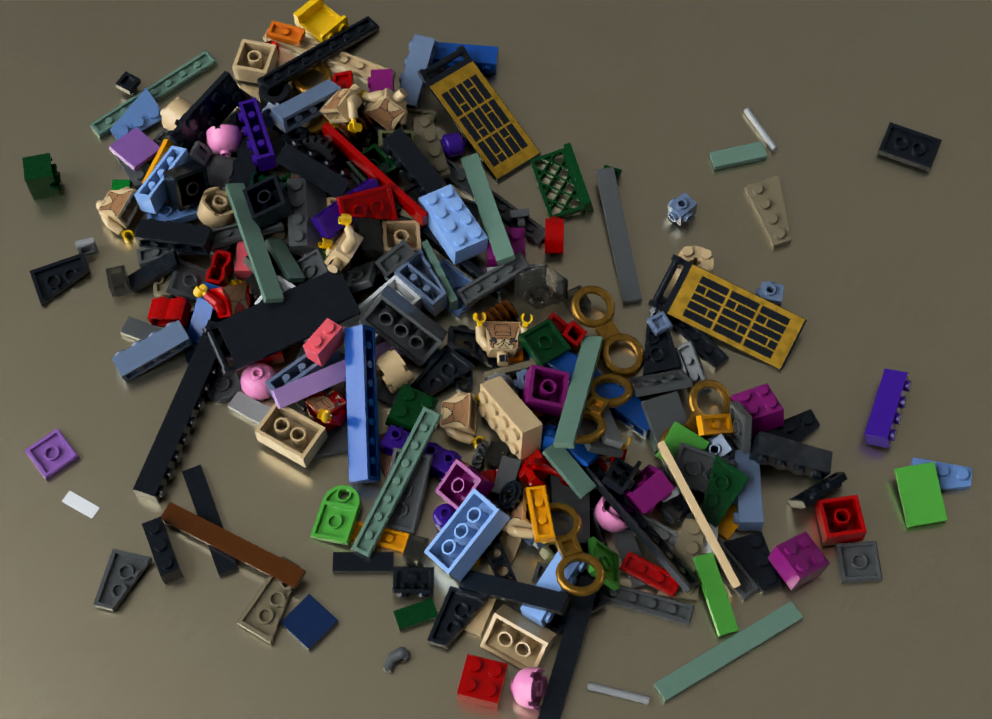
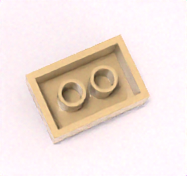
M276 403L273 404L254 431L259 442L307 468L328 438L325 427L288 406L278 409Z

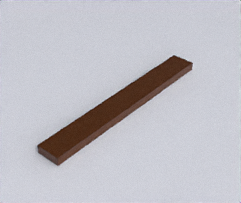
M172 502L168 504L161 515L163 522L295 590L306 574L304 569Z

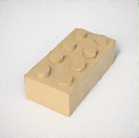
M501 376L481 383L478 412L481 417L486 419L490 428L497 432L501 441L508 445L512 454H515L519 460L528 458L537 448L541 451L543 424Z

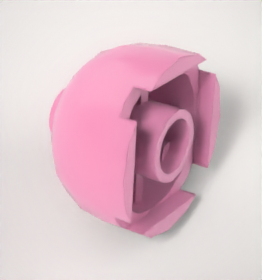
M223 124L218 129H215V126H213L206 132L209 148L221 157H230L231 154L236 153L243 138L242 130L240 131V128L235 125Z
M254 363L246 367L242 372L240 379L241 389L244 394L259 402L269 397L272 398L265 382L277 373L272 366L266 363Z
M602 496L595 506V517L602 529L613 533L626 530L629 526Z
M524 668L511 681L510 691L516 703L520 706L532 710H539L542 705L539 704L541 699H544L548 686L547 676H543L542 673L545 672L543 668Z

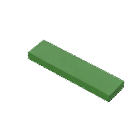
M713 552L692 558L718 637L739 631Z

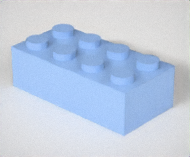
M451 184L418 198V205L427 212V226L454 265L487 251V235Z
M474 488L425 549L424 553L447 574L461 582L511 517Z

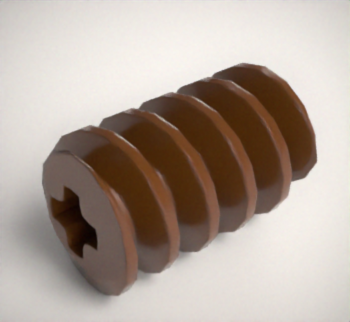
M357 110L358 118L356 122L362 124V129L368 132L367 125L373 128L374 124L367 114ZM349 122L340 123L339 127H334L351 144V137L354 140L358 139L356 133L348 130ZM357 132V134L362 136L363 132Z
M506 299L502 300V303H496L495 307H489V311H482L486 314L485 321L505 322L507 319L509 322H512L511 316L519 319L514 305ZM480 313L477 314L478 320L482 319V314Z

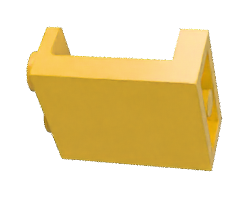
M309 0L293 13L295 24L300 28H304L310 37L320 43L349 27L347 16H339L324 4V0Z

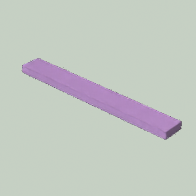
M387 341L375 346L376 359L391 348L400 356L404 355ZM345 359L272 390L271 393L278 409L345 381Z

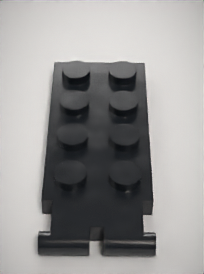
M224 71L177 121L179 125L174 130L167 132V136L175 146L186 148L189 153L196 141L202 143L206 141V132L209 128L215 126V129H217L239 105L238 102L244 100L246 96L231 74Z

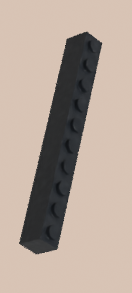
M208 320L206 326L217 322ZM217 330L215 336L226 357L227 346L220 331ZM202 333L134 485L133 491L137 497L159 503L160 499L165 496L166 485L173 478L176 462L179 463L181 460L183 446H186L189 441V433L191 428H194L197 423L198 412L202 411L204 407L205 396L211 391L212 380L218 375L220 363L208 337L204 333Z

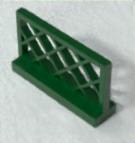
M571 143L564 144V148L530 159L549 217L564 218L585 210L587 213L594 211ZM563 155L564 159L561 164L553 162L555 157ZM540 162L547 163L544 170L536 168L535 164ZM550 165L558 168L555 174L547 172ZM561 170L569 172L566 179L558 176ZM544 176L552 178L549 185L541 182ZM555 180L563 182L560 190L552 187ZM567 184L574 187L571 194L563 191ZM550 190L557 193L554 200L546 197ZM561 195L568 197L565 205L557 202ZM573 199L578 201L580 206L571 208L569 204ZM555 205L563 208L560 213L552 215L551 211Z

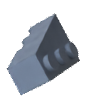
M421 249L394 271V275L421 297L422 306L435 317L449 305L447 293Z

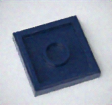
M309 594L280 623L310 651L339 622Z

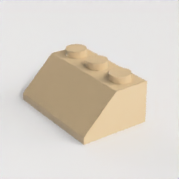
M503 604L494 613L480 646L522 670L527 667H540L550 651L557 634L545 627H541L524 617L521 613Z

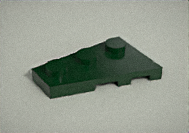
M716 455L701 508L707 522L717 528L749 480L747 475Z

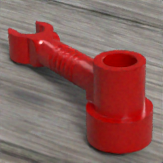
M531 456L530 461L526 460L527 469L541 470L560 477L561 484L569 486L553 466L542 463L541 460L534 456Z

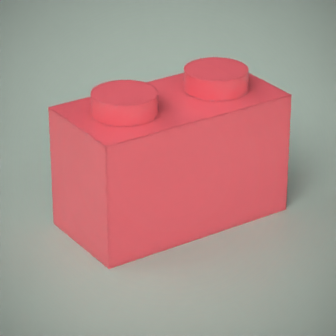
M327 318L303 345L307 358L322 367L344 342L345 335L342 326Z

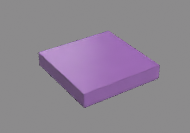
M137 127L109 146V150L134 171L154 158L160 148Z
M58 428L25 450L47 481L80 459Z

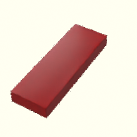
M628 551L619 568L620 571L673 598L680 587L665 569Z

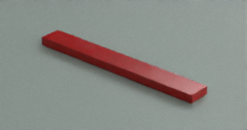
M326 122L322 125L324 137H328L330 142L333 141L335 143L334 146L369 178H375L380 186L391 184L394 201L422 227L427 224V212L330 123Z

